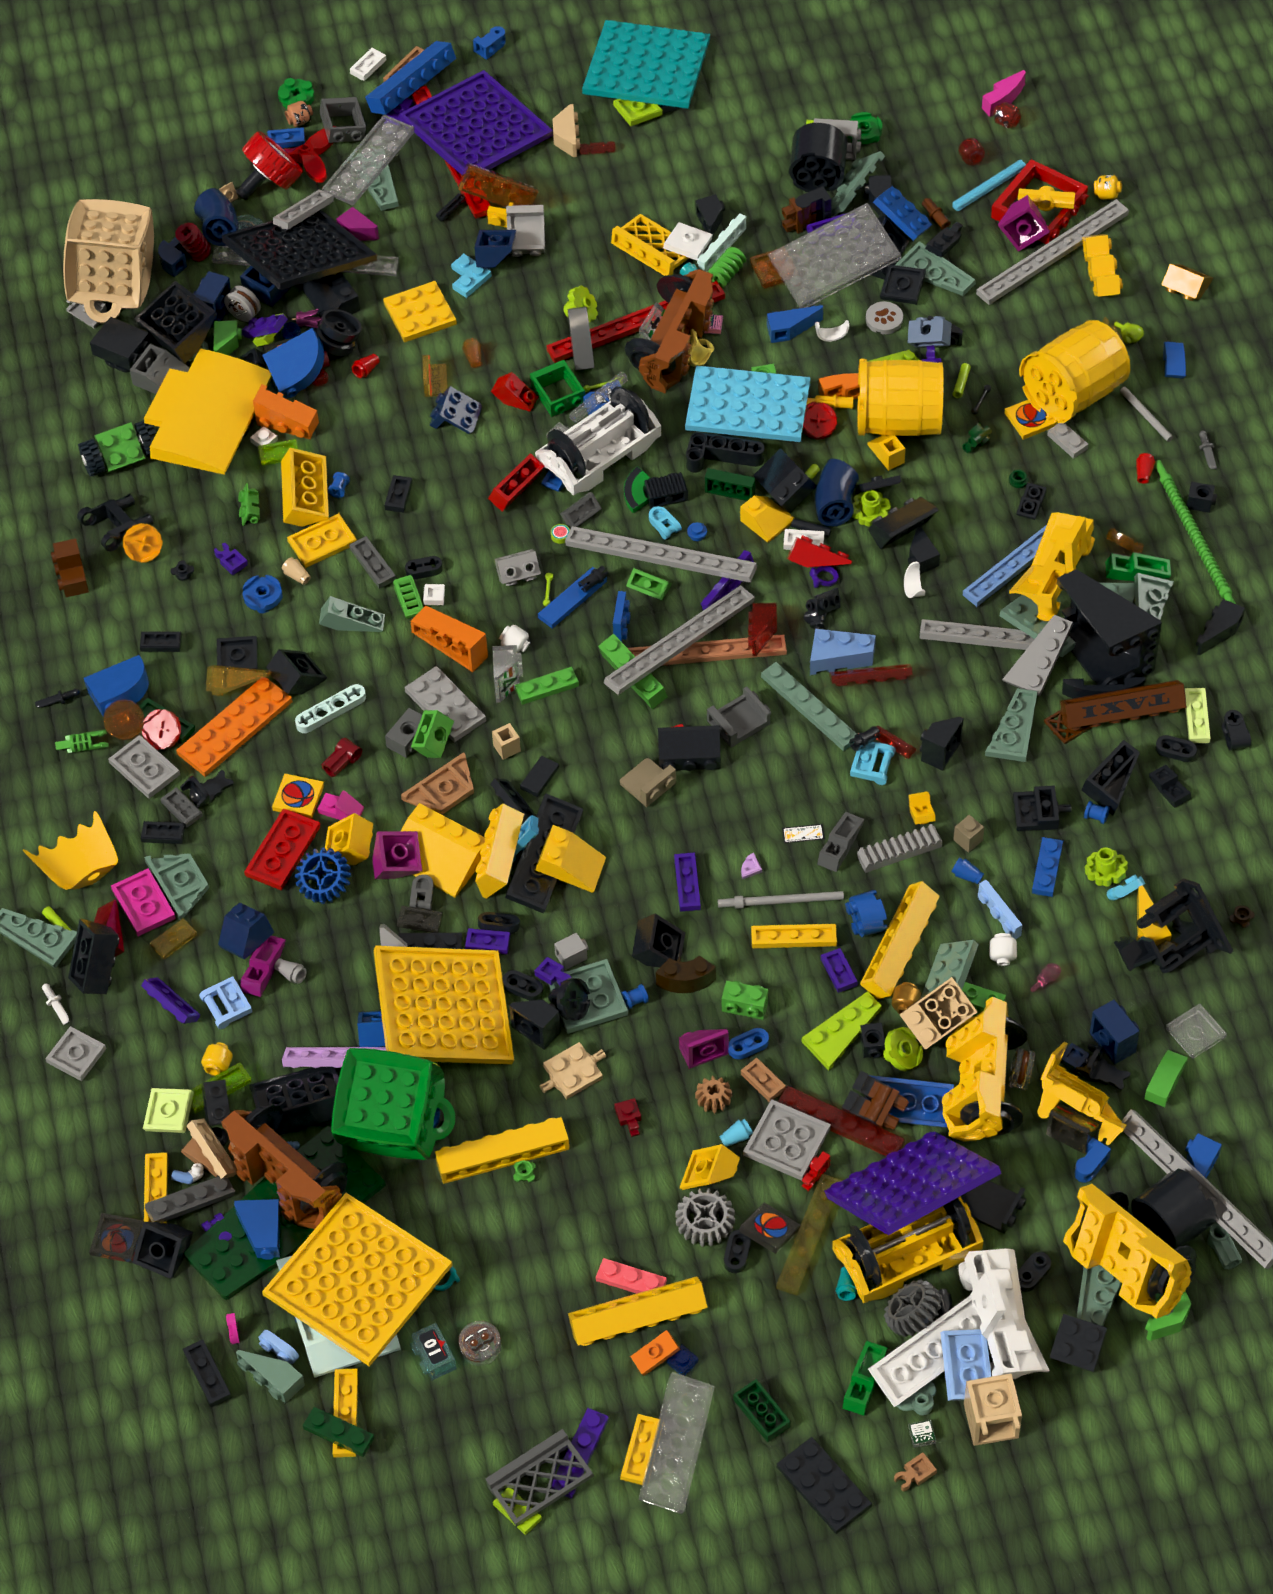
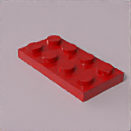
M283 808L244 871L245 876L282 890L320 829V822Z

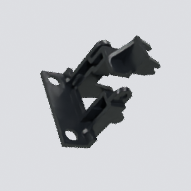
M1183 878L1174 885L1176 890L1146 909V914L1136 922L1137 926L1142 929L1150 926L1152 923L1163 928L1172 921L1174 931L1181 934L1179 937L1171 942L1165 940L1158 946H1156L1154 940L1144 936L1137 941L1132 937L1122 936L1120 937L1121 941L1114 942L1129 971L1152 961L1153 964L1160 966L1162 973H1168L1204 947L1210 954L1216 949L1229 954L1234 952L1199 883ZM1187 910L1193 922L1180 920L1179 915Z

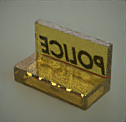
M422 355L425 397L438 396L440 392L444 393L447 390L446 364L431 365L430 355Z

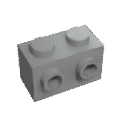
M533 549L494 559L499 581L502 584H506V586L517 584V580L525 579V581L536 579V575L541 574L536 552Z

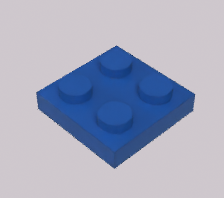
M618 591L613 619V634L623 643V640H627L628 628L626 626L630 623V600H627L626 592Z

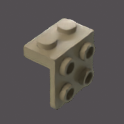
M646 758L620 779V785L644 806L648 807L676 784V769L669 765L663 770L651 759Z

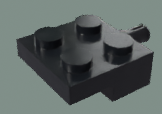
M1055 785L1035 786L1034 791L1013 792L1017 831L1058 829L1059 813H1071V804L1058 805Z

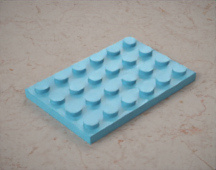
M696 366L685 430L801 442L810 377Z

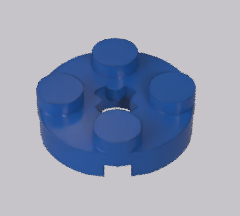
M259 575L254 576L243 585L242 595L244 603L250 609L257 610L259 613H266L277 606L283 598L279 581L270 575L260 578ZM259 591H261V592L266 591V594H265V595H259L258 592H259Z

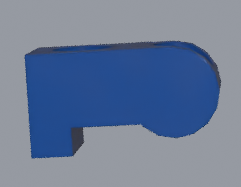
M496 26L491 28L490 33L480 38L477 36L474 38V52L486 60L505 45V29Z
M1094 1137L1088 1143L1087 1155L1080 1158L1075 1166V1178L1082 1183L1090 1182L1110 1158L1111 1149Z

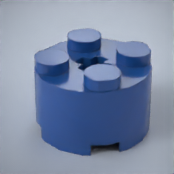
M876 890L852 896L849 898V902L845 903L846 911L853 919L851 927L855 935L859 934L861 937H866L885 931L888 928L887 925L883 924V920L887 919L881 899L876 900L874 896L877 895Z

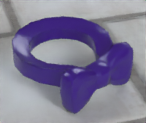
M819 566L817 569L811 568L810 570L814 588H818L819 584L832 586L838 580V573L833 567ZM822 571H827L833 575L834 579L832 581H824L819 579L817 575Z

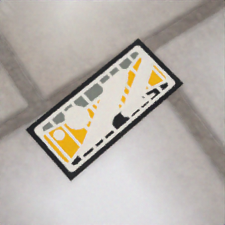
M822 824L782 828L784 843L824 839Z

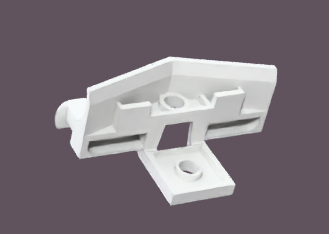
M1015 1250L969 1251L964 1259L965 1262L960 1263L958 1266L959 1276L964 1289L972 1291V1301L976 1302L982 1323L980 1330L988 1341L993 1362L990 1363L991 1377L1012 1373L1013 1379L1033 1372H1049L1050 1370L1025 1320Z

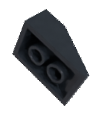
M781 448L753 475L788 513H791L817 487Z

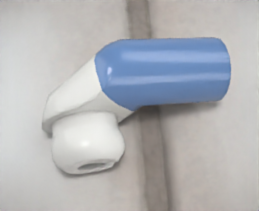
M195 1163L188 1172L174 1170L171 1179L181 1183L192 1184L203 1177L204 1167L200 1163Z

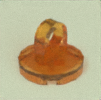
M123 699L113 702L104 713L105 729L111 736L121 740L135 737L140 733L144 725L142 709L131 700Z

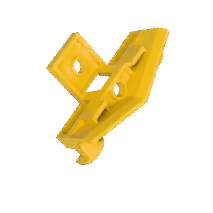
M1059 512L1051 513L1031 567L1009 591V594L1018 593L1032 599L1038 605L1037 618L1039 620L1049 622L1054 615L1057 616L1060 603L1056 600L1062 591L1057 585V578L1075 570L1081 556H1087L1092 550L1095 538L1091 536L1094 530L1093 519Z

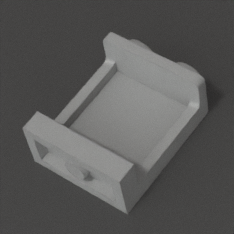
M506 206L507 230H516L513 248L509 254L513 257H520L522 254L540 256L541 253H545L544 206Z

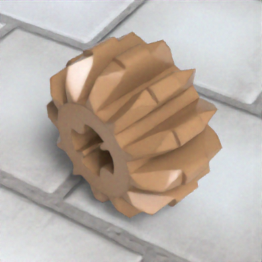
M712 1076L710 1081L704 1078L703 1084L698 1083L695 1098L698 1100L699 1107L704 1106L705 1112L709 1109H712L714 1114L717 1109L724 1111L725 1105L729 1106L731 1103L732 1091L728 1082L723 1083L722 1077L715 1080V1077Z

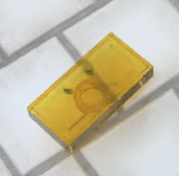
M183 918L151 941L150 944L165 959L197 936V933Z

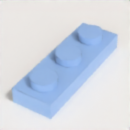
M987 880L979 883V900L989 907L991 915L1000 921L1005 933L1011 934L1012 938L1015 939L1020 937L1022 933L1021 922Z

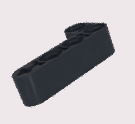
M696 432L691 435L686 451V468L692 473L700 472L704 467L706 459L758 467L764 463V445L754 440Z

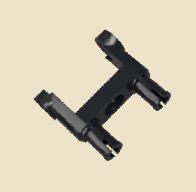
M130 493L117 500H108L92 509L84 507L77 514L78 521L84 526H92L107 518L112 521L116 528L106 532L107 534L101 540V545L109 552L119 547L120 543L123 542L126 531L133 525L140 523L154 524L153 518L149 513L133 520L123 511L135 505V500ZM91 513L89 519L83 520L85 515ZM114 538L110 545H106L109 539Z

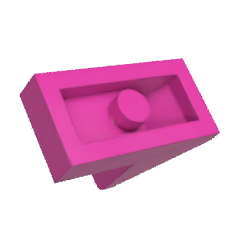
M344 790L339 797L325 793L318 807L319 814L342 820L353 813L361 816L364 810V806Z

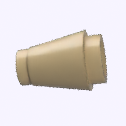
M290 557L282 565L284 574L302 585L307 584L311 579V576L298 559Z

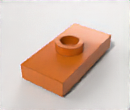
M666 1330L630 1357L640 1373L645 1376L681 1349L670 1332Z

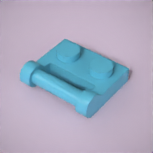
M872 741L866 748H860L856 751L850 776L885 785L891 757L894 756L896 751L895 747ZM878 752L883 753L884 756L879 772H875L873 769Z

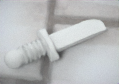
M43 984L42 990L48 998L46 1004L48 1006L52 1005L61 1022L65 1025L69 1022V1017L60 1003L62 997L60 995L56 996L49 984Z

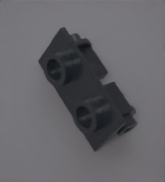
M838 588L816 595L814 596L815 599H809L806 602V608L810 611H816L817 616L840 608L841 599Z

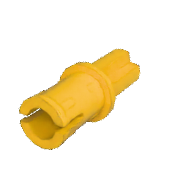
M836 394L833 396H815L816 403H826L833 410L835 408H853V397L836 396Z

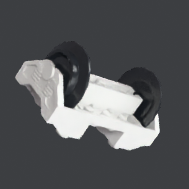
M616 386L611 390V401L564 433L556 429L548 432V444L535 452V458L545 466L544 468H548L559 477L572 495L589 491L603 481V470L625 455L634 460L647 451L653 442L661 436V425L656 416L633 391Z

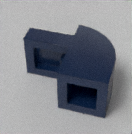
M177 238L172 239L170 243L163 240L158 248L162 269L173 277L177 276L187 267L184 254L186 250Z

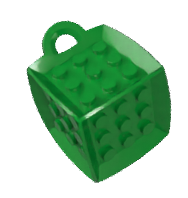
M349 1048L343 1061L335 1094L331 1128L333 1137L343 1146L349 1145L353 1149L389 1157L427 1160L433 1151L435 1141L446 1138L452 1132L455 1125L454 1108L444 1098L445 1078L443 1070L433 1061L407 1054L376 1049ZM439 1108L444 1114V1122L441 1127L433 1128L435 1112Z

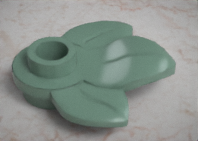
M930 1381L896 1407L903 1411L914 1410L919 1415L929 1414L934 1406L935 1385Z

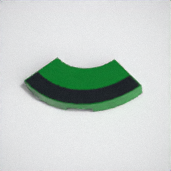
M638 466L630 472L624 484V499L632 513L648 504V499L644 495V481L650 479V477Z

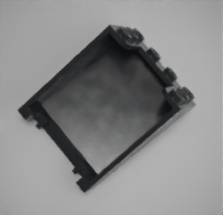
M1077 569L1057 578L1059 588L1064 589L1071 598V605L1062 610V614L1065 616L1064 619L1073 622L1068 636L1076 643L1071 652L1096 685L1123 684L1124 678L1147 676L1155 670L1162 622L1158 618Z

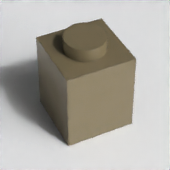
M968 815L955 826L954 841L968 853L983 841L984 826L972 816Z

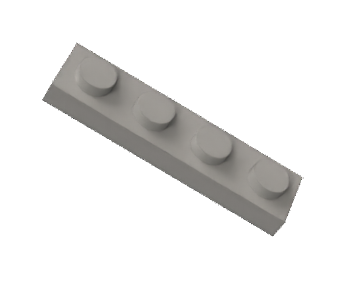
M317 190L273 217V224L288 230L334 202V195Z

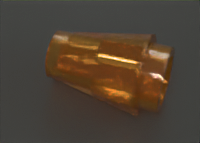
M467 339L464 341L462 349L470 366L478 368L482 365L481 344L477 339Z

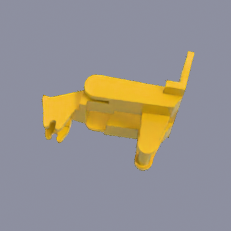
M1063 1042L1051 1054L1042 1074L1043 1093L1037 1111L1038 1115L1041 1118L1049 1117L1060 1100H1062L1079 1112H1083L1087 1116L1101 1121L1102 1125L1099 1130L1098 1140L1101 1142L1103 1138H1107L1106 1144L1110 1145L1125 1130L1127 1124L1122 1123L1109 1106V1097L1104 1092L1079 1079L1078 1076L1067 1072L1065 1068L1059 1065L1068 1043Z

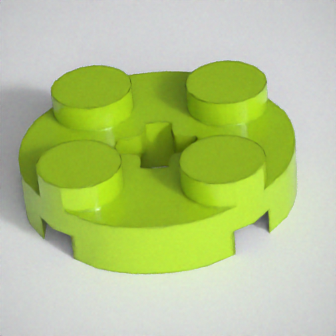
M901 1027L891 1030L885 1039L884 1058L901 1071H908L918 1066L923 1057L922 1045H918L917 1038L909 1028Z

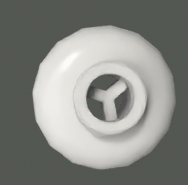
M517 625L507 626L499 637L501 646L512 654H518L520 651L524 653L530 644L527 641L529 634Z
M1008 933L995 934L994 938L989 941L990 959L997 962L999 966L1010 965V962L1017 958L1016 939L1012 938L1011 934Z

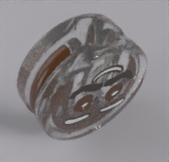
M1021 1048L1015 1050L1008 1079L1009 1087H1020L1021 1090H1027L1034 1066V1051H1027Z
M475 1321L465 1326L459 1336L460 1353L463 1359L474 1366H485L494 1362L501 1352V1339L497 1328L485 1321Z

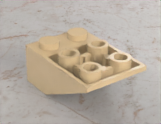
M951 977L903 1011L900 1016L926 1050L978 1011L953 977Z

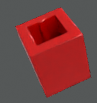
M513 372L499 377L491 390L503 404L526 411H531L538 399V396Z

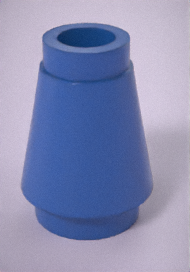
M960 857L951 871L955 874V877L976 884L980 883L984 875L966 858L963 860Z

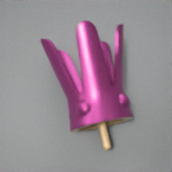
M319 309L297 312L296 318H292V320H296L297 327L309 326L318 328L315 325H318L317 322L321 320L320 317L310 316L316 315Z

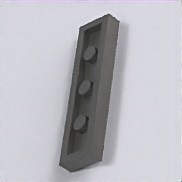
M218 1176L145 1203V1210L152 1222L163 1223L235 1195V1190L228 1178L221 1179Z

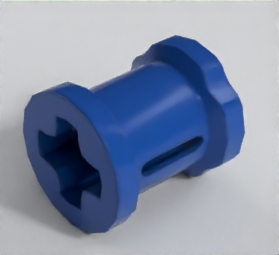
M341 472L334 473L333 483L329 486L328 493L335 498H342L345 495L344 489L350 482L349 476Z
M1089 800L1084 818L1096 819L1105 824L1110 807H1102L1093 804V801Z
M642 984L631 991L621 992L628 1010L641 1002H649L648 994Z

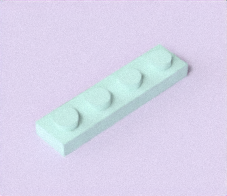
M739 214L735 219L731 220L726 230H723L718 239L709 245L708 250L699 256L697 261L698 269L708 272L726 249L732 246L746 230V216Z

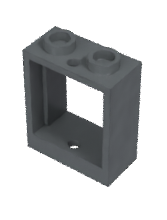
M357 97L321 99L319 113L329 143L364 141L366 125ZM352 116L355 126L333 127L330 117Z

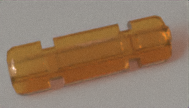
M1111 528L1107 533L1109 540L1116 541L1118 545L1127 550L1132 549L1131 552L1139 554L1142 552L1143 544L1135 543L1134 539L1123 533L1119 534V531Z

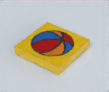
M1029 400L1005 408V415L1023 440L1057 425L1055 419L1049 421L1045 417L1049 414L1042 408L1040 412L1036 410Z
M284 774L272 805L273 811L281 812L284 808L312 819L324 788V782Z

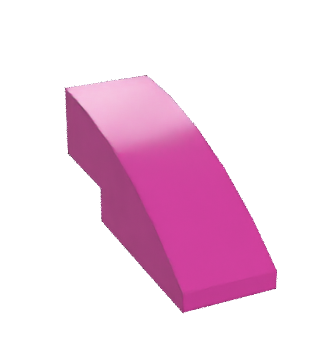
M1025 70L995 83L993 91L983 95L982 109L989 117L995 115L998 110L1002 111L1020 94L1025 85Z

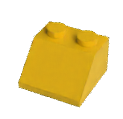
M356 813L328 827L325 849L328 851L332 848L335 853L340 852L342 854L341 857H345L347 859L346 864L356 865L368 859L371 838L373 836V823ZM327 861V864H336L334 862Z

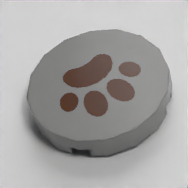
M877 302L866 311L865 321L873 332L878 331L885 335L891 334L900 329L903 323V312L894 303Z

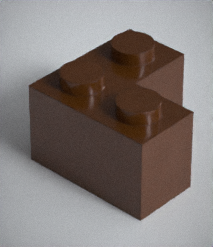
M76 538L53 543L54 552H51L56 576L60 575L61 579H57L60 591L64 590L66 598L89 593Z

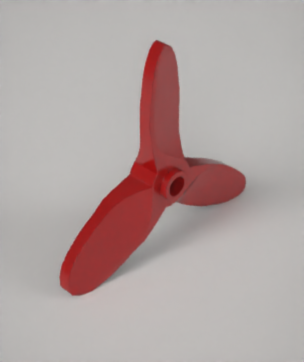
M324 128L312 135L305 144L295 148L284 149L295 161L303 164L306 174L313 181L322 183L326 180V168L318 155L325 152L334 142H328Z

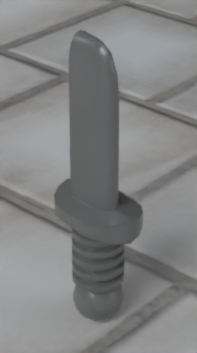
M1200 431L1199 436L1202 443L1199 446L1200 451H1204L1208 466L1211 469H1217L1212 452L1214 445L1209 443L1206 431Z

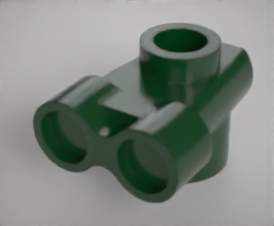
M980 423L975 425L968 432L971 437L968 439V442L962 445L963 450L966 453H970L977 445H985L991 439L989 437L992 433L990 427H983Z

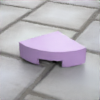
M754 853L747 856L742 865V879L762 873V868Z

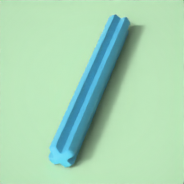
M1018 160L953 201V209L960 211L1020 173L1026 166L1025 162Z

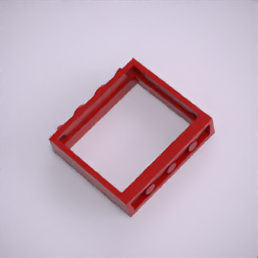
M1031 159L993 203L991 218L1000 222L1009 206L1018 197L1019 189H1025L1034 177L1064 192H1075L1074 209L1063 208L1048 226L1050 233L1038 239V241L1048 244L1058 237L1062 228L1067 227L1069 220L1072 216L1075 217L1081 205L1086 204V199L1089 197L1087 194L1088 186Z

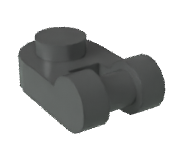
M423 874L414 878L410 896V910L423 908L424 911H431L434 886L430 876ZM418 896L425 897V900H418Z

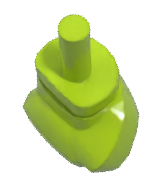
M1117 321L1114 323V326L1121 329L1123 341L1127 344L1137 343L1144 335V330L1139 325L1128 322L1123 325Z

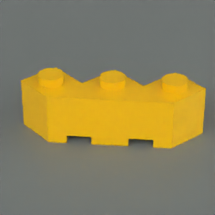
M1106 234L1082 237L1085 261H1088L1090 281H1094V295L1100 297L1120 294L1123 283L1119 275L1115 274L1117 260L1109 253V249H1112L1111 238H1108Z

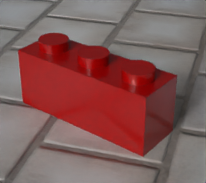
M530 453L493 489L488 499L503 512L539 477L545 466Z

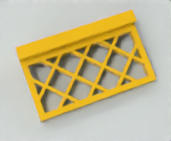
M639 214L621 228L616 226L612 229L611 244L664 276L673 275L674 269L689 259V257L675 252H666V249L663 248L664 243L672 232L642 214ZM641 221L646 226H637L636 224ZM627 231H634L635 234H630ZM637 231H647L648 234H638ZM650 231H657L661 234H651ZM642 240H649V243H645ZM652 240H662V243H652ZM670 257H677V260L675 261Z

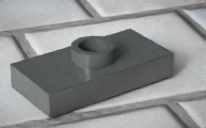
M589 492L561 512L560 515L569 529H571L572 526H579L602 508L594 494Z
M177 787L161 798V803L181 823H185L186 828L203 817L202 812Z

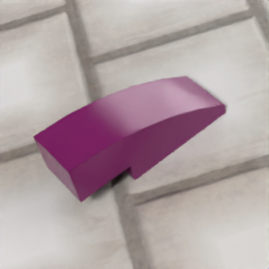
M271 935L254 951L249 959V967L241 978L242 992L261 997L275 970V963L281 956L285 939Z

